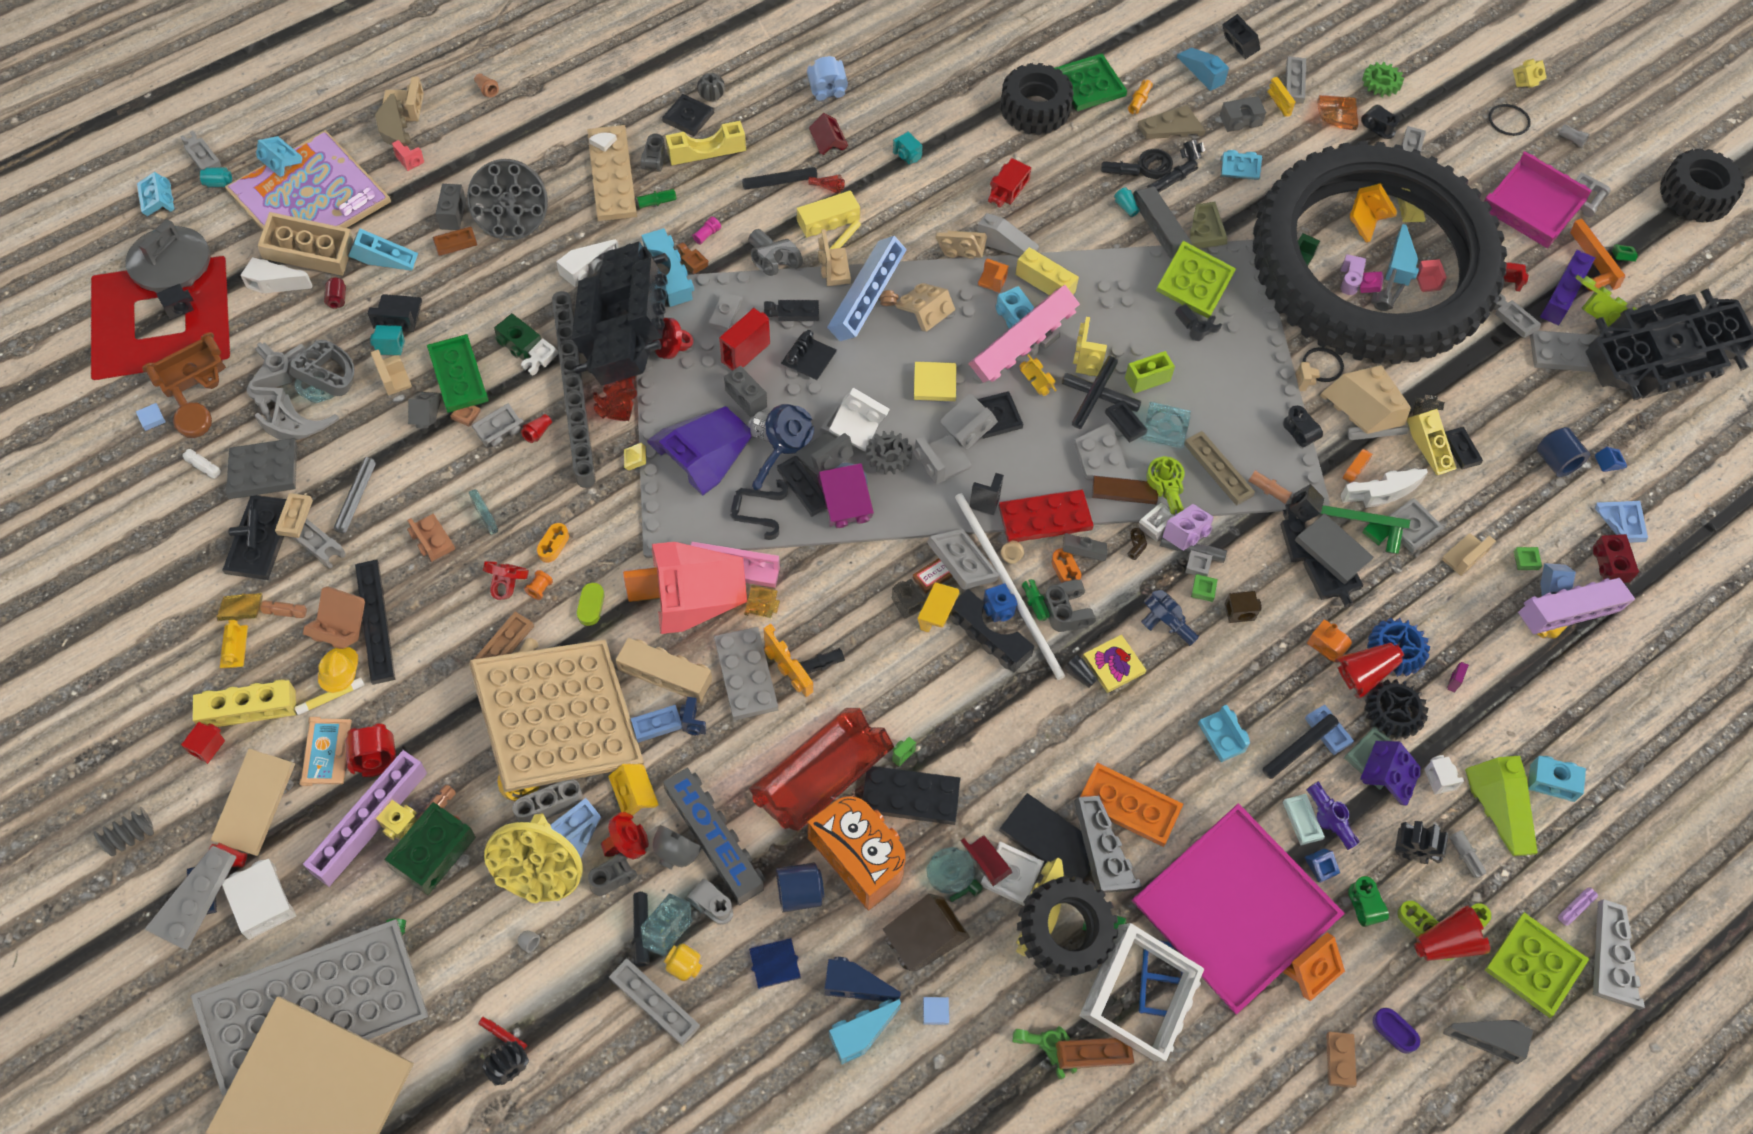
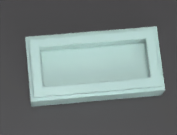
M1307 794L1284 799L1283 805L1300 846L1323 840L1324 834Z

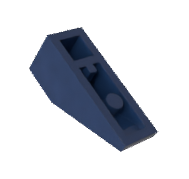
M834 957V959H828L825 996L879 1002L890 999L894 1002L900 999V991L855 962L849 961L848 958Z

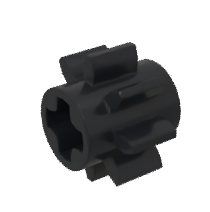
M1193 139L1183 143L1184 148L1180 150L1182 159L1187 158L1188 161L1190 159L1197 160L1202 158L1201 153L1205 151L1203 142L1198 143L1197 139Z

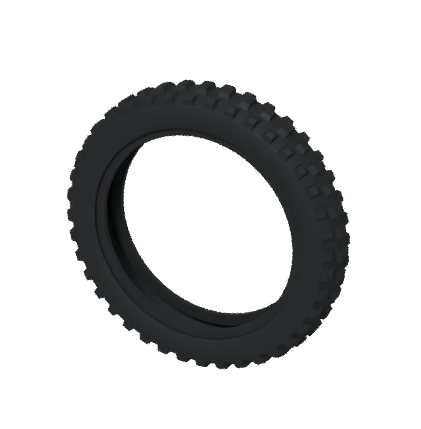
M1359 141L1356 146L1342 143L1339 144L1337 149L1329 146L1323 148L1322 152L1308 154L1306 160H1298L1294 163L1293 168L1287 169L1281 175V180H1277L1271 190H1268L1263 199L1262 206L1258 210L1256 216L1258 219L1253 228V235L1255 237L1253 240V252L1256 254L1254 265L1257 270H1260L1258 280L1261 285L1266 286L1265 294L1267 298L1276 302L1274 306L1279 314L1285 313L1288 317L1286 322L1292 327H1300L1302 329L1301 334L1304 337L1312 336L1317 339V345L1323 348L1327 345L1335 348V353L1343 355L1345 352L1353 354V359L1360 361L1363 358H1371L1372 363L1380 364L1383 360H1389L1391 364H1400L1401 361L1407 360L1409 362H1418L1421 357L1432 358L1437 353L1447 352L1453 348L1454 344L1458 345L1463 342L1466 336L1471 337L1477 331L1480 324L1486 321L1490 312L1496 306L1499 300L1498 296L1503 288V278L1507 268V264L1504 262L1507 256V249L1505 246H1502V242L1505 239L1503 232L1497 230L1500 225L1498 218L1490 215L1492 209L1488 201H1481V192L1477 188L1471 189L1467 185L1469 180L1466 177H1458L1453 173L1454 168L1449 165L1443 167L1437 163L1438 159L1433 156L1428 159L1421 156V151L1414 149L1412 152L1404 150L1402 145L1395 144L1394 147H1386L1385 142H1376L1375 145H1368L1367 141ZM1381 184L1387 195L1402 199L1424 211L1446 233L1458 260L1459 280L1456 292L1438 305L1412 313H1383L1354 305L1326 288L1308 268L1298 244V219L1312 205L1329 196L1358 191L1360 188Z

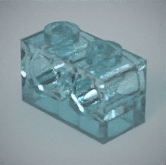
M669 893L641 926L643 947L665 956L692 923L690 902Z

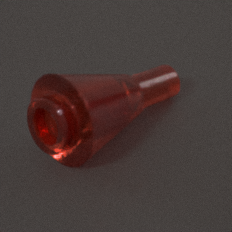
M841 174L822 178L810 177L809 185L820 186L840 194L841 190H844L845 180L842 179Z

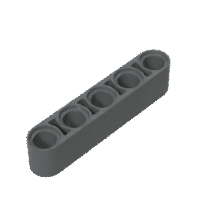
M1154 186L1134 191L1133 196L1141 215L1171 259L1174 258L1182 241L1192 245L1191 240Z

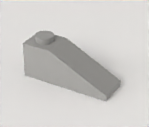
M986 213L978 223V233H986L987 236L985 246L1017 256H1021L1029 247L1035 251L1039 249V245L1004 218Z

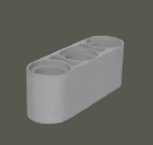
M576 780L561 781L517 799L512 807L513 813L518 822L530 823L535 814H544L547 819L572 809L583 800V793ZM576 790L573 796H566L568 791ZM548 799L554 800L550 805H543L544 801ZM523 809H531L528 814L520 815Z

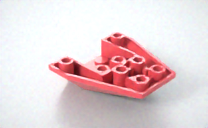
M678 542L652 544L654 567H657L661 611H658L660 634L686 631L747 602L743 557Z

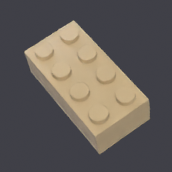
M269 212L258 243V249L262 259L343 276L353 244L351 229Z

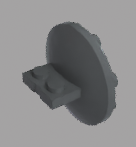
M498 159L485 164L473 175L468 187L467 202L471 216L482 230L499 239L516 240L530 235L541 225L548 208V195L542 179L530 166L513 159ZM504 236H515V237H514V238H506V237H504Z
M165 219L155 230L141 236L130 247L125 261L126 269L131 279L138 286L156 293L179 283L182 288L185 286L189 287L207 270L210 262V249L204 237L197 231L187 227L174 226L172 221Z

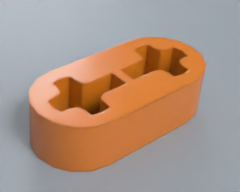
M1362 449L1342 479L1349 483L1354 482L1373 454Z
M1063 548L1055 550L1051 563L1060 582L1072 580L1067 578L1068 572L1071 577L1075 576L1074 580H1081V571L1072 554L1064 552ZM1061 556L1062 559L1066 558L1065 565L1063 564L1062 560H1058V557Z

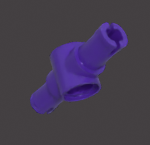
M1319 781L1306 788V791L1318 806L1316 808L1318 810L1316 817L1320 826L1327 830L1331 829L1333 833L1335 832L1347 850L1360 843V840L1348 825L1349 811L1342 802H1335L1333 798L1330 799Z

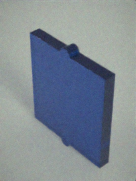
M791 938L749 948L753 964L751 971L755 973L758 989L801 979L797 963L799 957L795 955Z

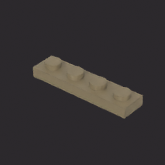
M1203 431L1185 440L1184 445L1236 506L1254 496L1255 491Z

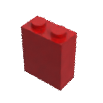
M753 308L719 337L721 362L732 371L739 366L744 368L770 345L769 318L765 313Z

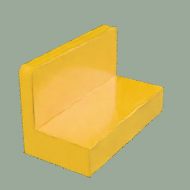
M934 583L917 618L922 631L929 632L932 625L941 628L944 626L960 593L959 589Z
M622 764L608 776L621 812H626L633 816L642 808H656L659 805L644 765Z

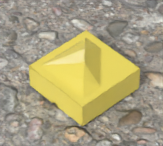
M639 443L624 449L625 469L630 471L646 464V446Z

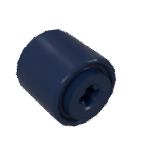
M1568 427L1554 430L1546 435L1536 449L1557 477H1564L1573 473L1584 465L1591 455Z
M815 862L776 868L777 888L782 913L822 906V899H824L823 879L821 870L817 868Z

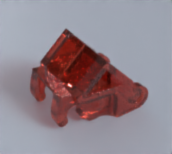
M633 376L605 385L603 387V392L606 394L605 397H600L597 392H594L593 399L596 402L594 404V411L603 419L607 417L608 419L618 421H630L634 404L632 399L637 396V390L634 387L636 377Z

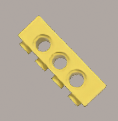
M276 680L273 683L267 684L254 683L248 687H229L221 691H204L201 694L193 695V721L195 724L199 721L205 725L211 723L216 727L293 716L296 715L294 708L296 706V690L289 680ZM272 697L271 700L265 702L267 698ZM249 700L245 705H241L243 702ZM224 704L222 708L217 709L220 705Z

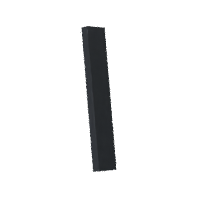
M378 560L355 564L359 597L365 600L362 621L371 683L375 685L396 680Z

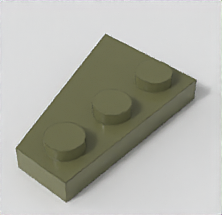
M1216 202L1201 203L1195 206L1190 240L1192 246L1198 249L1227 244V235Z

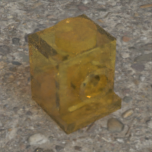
M751 584L744 615L749 616V613L771 618L772 613L777 614L780 600H776L778 591Z

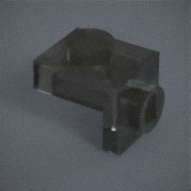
M1426 394L1425 398L1416 397L1413 416L1435 409L1443 410L1445 402L1438 400V396Z

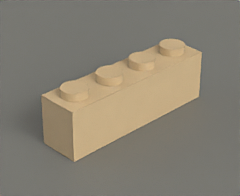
M627 638L616 658L619 671L686 698H697L699 703H701L712 682L711 670L707 666L691 663L680 655L673 656L668 654L663 648L648 646L647 643L640 639L633 640Z

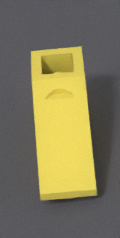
M1438 409L1407 418L1412 438L1435 474L1440 475L1455 470L1456 466Z

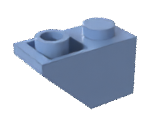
M1544 563L1540 583L1542 596L1547 593L1553 595L1563 589L1571 590L1576 572L1567 565Z

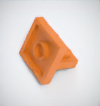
M1327 932L1282 972L1299 983L1303 997L1309 1001H1312L1345 972L1335 937Z

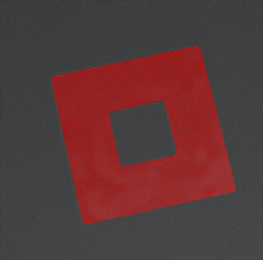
M225 256L210 257L207 270L193 285L182 288L184 291L188 290L194 300L190 302L194 310L185 314V331L144 339L135 338L134 304L136 301L158 298L156 292L138 286L131 279L127 270L92 276L91 379L100 380L144 373L142 367L145 364L156 363L201 340V336L209 332L214 334L213 339L221 351L219 355L221 359L230 358Z

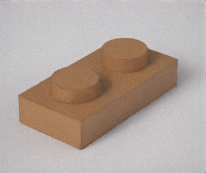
M1328 1032L1326 1034L1328 1085L1354 1088L1357 1086L1354 1034Z

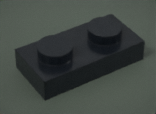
M1464 426L1445 431L1450 450L1461 470L1481 465L1483 459Z

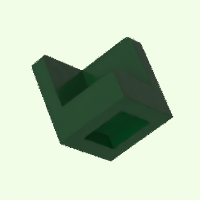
M1302 233L1298 244L1307 266H1309L1321 241Z

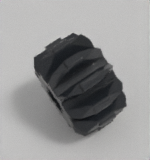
M508 1041L502 1046L499 1045L496 1050H492V1053L485 1058L482 1067L487 1078L495 1086L505 1085L526 1069L529 1059L527 1053L517 1041Z

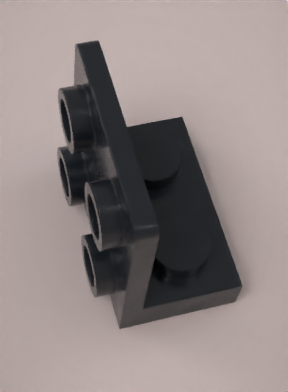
M382 294L378 308L369 307L367 313L373 329L376 328V325L401 326L403 332H414L422 305V298Z

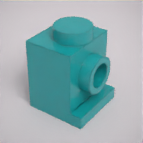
M908 131L893 139V154H898L901 159L911 165L922 158V144Z

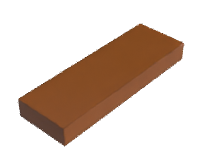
M1117 1038L1058 1041L1056 1043L1060 1069L1123 1066L1135 1063L1132 1048Z

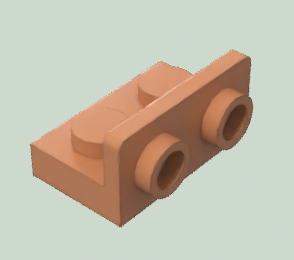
M434 513L414 523L412 518L407 520L410 525L407 531L413 540L417 539L420 544L417 547L423 557L427 555L431 562L455 550L452 541Z

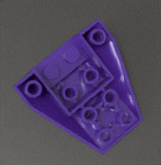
M724 406L663 428L649 438L647 443L661 456L667 453L688 474L689 483L703 496L721 482L752 435L750 428L728 407Z

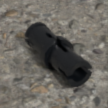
M839 647L824 654L818 653L816 657L799 663L805 672L810 674L818 670L824 671L826 667L845 661V658Z

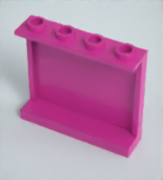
M1524 151L1519 162L1494 192L1488 194L1484 201H1488L1492 208L1490 215L1496 216L1500 221L1548 249L1585 204L1592 190L1556 170L1551 165L1537 159L1534 155Z

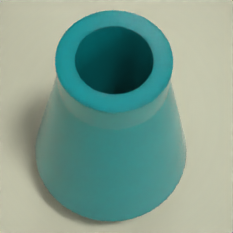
M1124 187L1115 193V203L1127 212L1130 217H1134L1140 212L1131 190Z

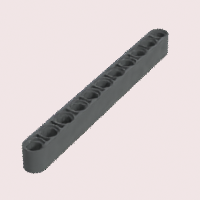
M559 291L552 296L573 468L577 484L580 487L589 488L596 482L582 373L577 374L575 371V365L580 364L578 348L571 339L574 312L570 295L565 291Z

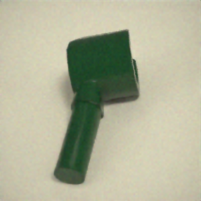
M971 879L962 890L950 896L949 899L952 903L968 892L975 897L983 890V886L977 880Z

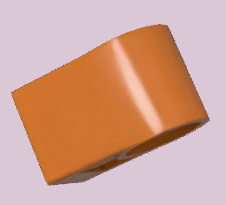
M1324 619L1312 633L1307 644L1328 660L1335 662L1336 658L1343 656L1352 646V641L1348 635L1337 629L1338 626L1335 623L1331 624Z

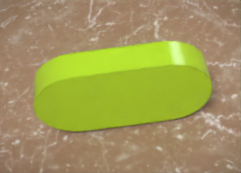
M589 583L581 591L577 617L579 622L585 626L594 625L600 619L605 594L603 587L598 583Z

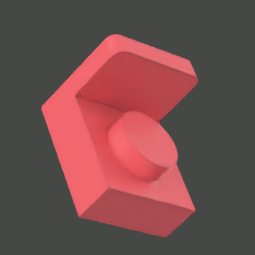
M399 140L392 143L396 158L407 171L424 163L422 151L419 147L410 151Z

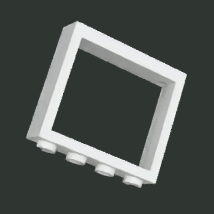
M1133 924L1119 925L1117 929L1118 938L1112 940L1115 943L1113 952L1107 953L1108 959L1102 963L1079 1016L1151 1060L1167 1061L1169 1053L1174 1050L1173 1044L1176 1036L1182 1031L1186 1012L1192 1007V998L1195 990L1201 984L1199 981L1204 968ZM1133 942L1183 972L1152 1047L1101 1016Z

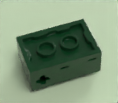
M432 802L384 861L392 871L426 895H429L475 840L476 836L471 827L465 823L463 824L459 817L450 814Z

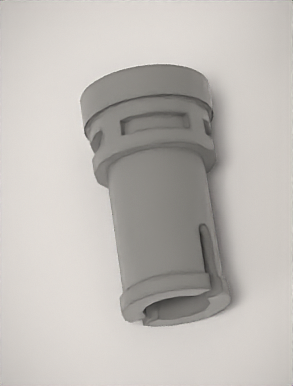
M1566 124L1562 126L1558 133L1559 136L1573 141V144L1580 148L1584 146L1590 135L1581 130L1577 131Z

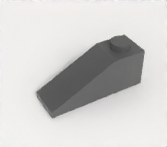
M1517 1020L1452 1023L1444 1029L1443 1034L1519 1064L1527 1059L1533 1030L1525 1027L1524 1023Z

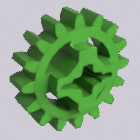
M1375 62V65L1370 64L1365 69L1362 81H1364L1363 86L1368 87V92L1374 91L1373 95L1380 93L1381 97L1384 94L1390 97L1392 93L1396 95L1401 90L1404 81L1403 73L1397 72L1399 68H1393L1392 64L1387 66L1385 62L1382 65Z

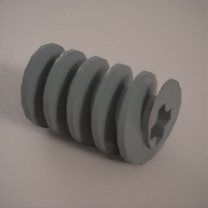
M140 807L141 815L134 811L131 812V820L122 816V825L113 821V830H109L104 826L102 827L103 835L96 831L93 832L95 839L104 852L110 856H115L117 853L116 848L120 851L126 850L125 842L130 846H134L135 838L139 841L145 839L144 832L149 836L154 835L153 824L142 807Z

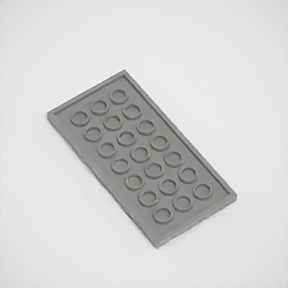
M397 919L191 995L222 1096L226 1095L277 996L299 1005L367 1040L429 1016Z

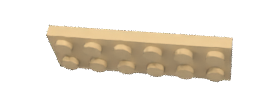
M625 125L587 129L588 141L590 137L599 133H612L617 138L605 152L589 142L598 221L637 217Z

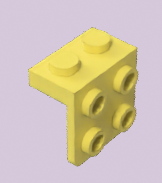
M1086 317L1085 323H1080L1073 364H1077L1075 373L1097 376L1103 366L1107 345L1086 342L1090 317Z

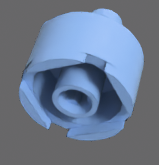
M827 56L815 60V64L812 67L809 65L807 68L812 94L818 101H823L831 96L840 98L845 95L848 81L843 62L840 59L837 61L835 57Z

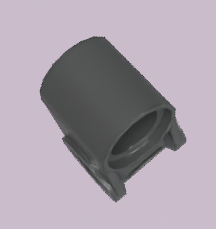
M654 133L648 136L641 156V169L654 168L657 171H662L666 154L662 135Z
M620 853L590 871L588 874L590 889L597 896L606 895L614 889L633 881L637 877V872L632 870L627 857ZM598 878L606 879L605 883L601 885L594 884Z

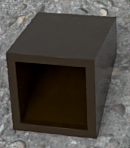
M930 893L883 928L886 934L884 937L885 941L892 949L895 948L899 954L898 961L905 970L908 969L909 971L916 972L971 938L945 898Z

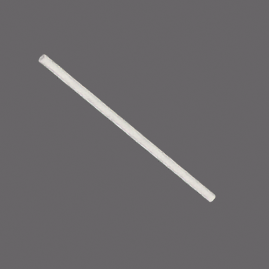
M962 493L956 495V501L996 572L1000 575V579L1003 584L1006 583L1010 593L1015 595L1018 603L1016 607L1057 680L1063 679L1065 677L1063 670Z

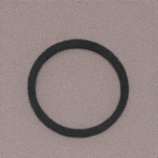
M1316 347L1310 349L1304 355L1302 362H1306V358L1311 353L1317 351L1330 353L1339 361L1340 371L1336 376L1331 378L1320 377L1316 378V381L1332 382L1338 379L1344 370V363L1340 355L1329 348Z

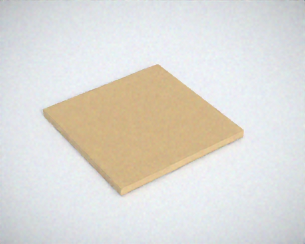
M277 996L205 1134H380L414 1062Z

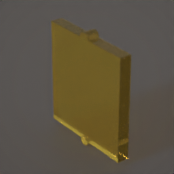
M262 593L223 596L217 621H238L240 619L257 618L263 598Z

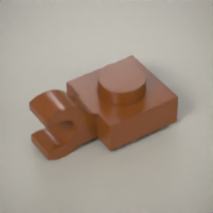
M683 242L676 245L677 249H679L680 263L684 264L690 273L695 274L708 267L709 261L697 249L691 251Z

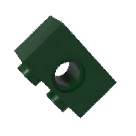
M513 313L494 327L495 339L502 347H507L514 357H519L523 361L531 358L528 352L541 340L540 334Z

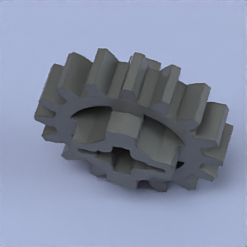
M883 431L882 436L876 433L875 438L869 439V445L866 446V460L870 461V467L876 466V472L882 469L885 475H887L888 471H891L894 475L896 469L902 472L904 466H909V461L912 460V445L908 444V438L902 440L901 433L897 436L894 435V431H891L888 435Z

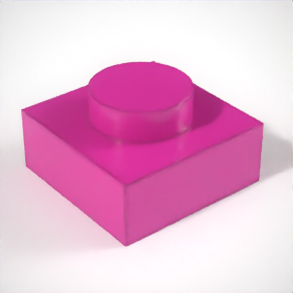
M1363 273L1360 292H1380L1383 283V273Z

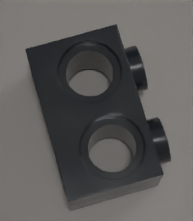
M1238 14L1222 24L1225 39L1245 60L1261 50L1257 33Z

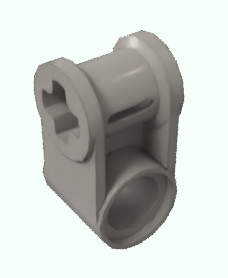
M702 879L686 897L692 906L703 912L717 924H727L733 918L730 899L706 879Z

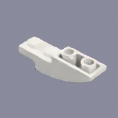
M1415 468L1400 472L1389 471L1384 474L1381 481L1372 480L1364 483L1351 482L1346 484L1340 496L1343 503L1364 501L1365 508L1380 506L1396 501L1415 490L1422 483L1428 472L1427 469L1418 470Z

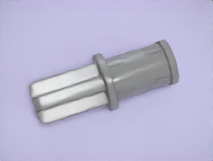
M1461 830L1452 834L1449 839L1456 847L1460 855L1459 859L1464 860L1473 877L1479 878L1485 875L1486 870L1476 855L1477 850L1476 848L1473 849L1464 831Z

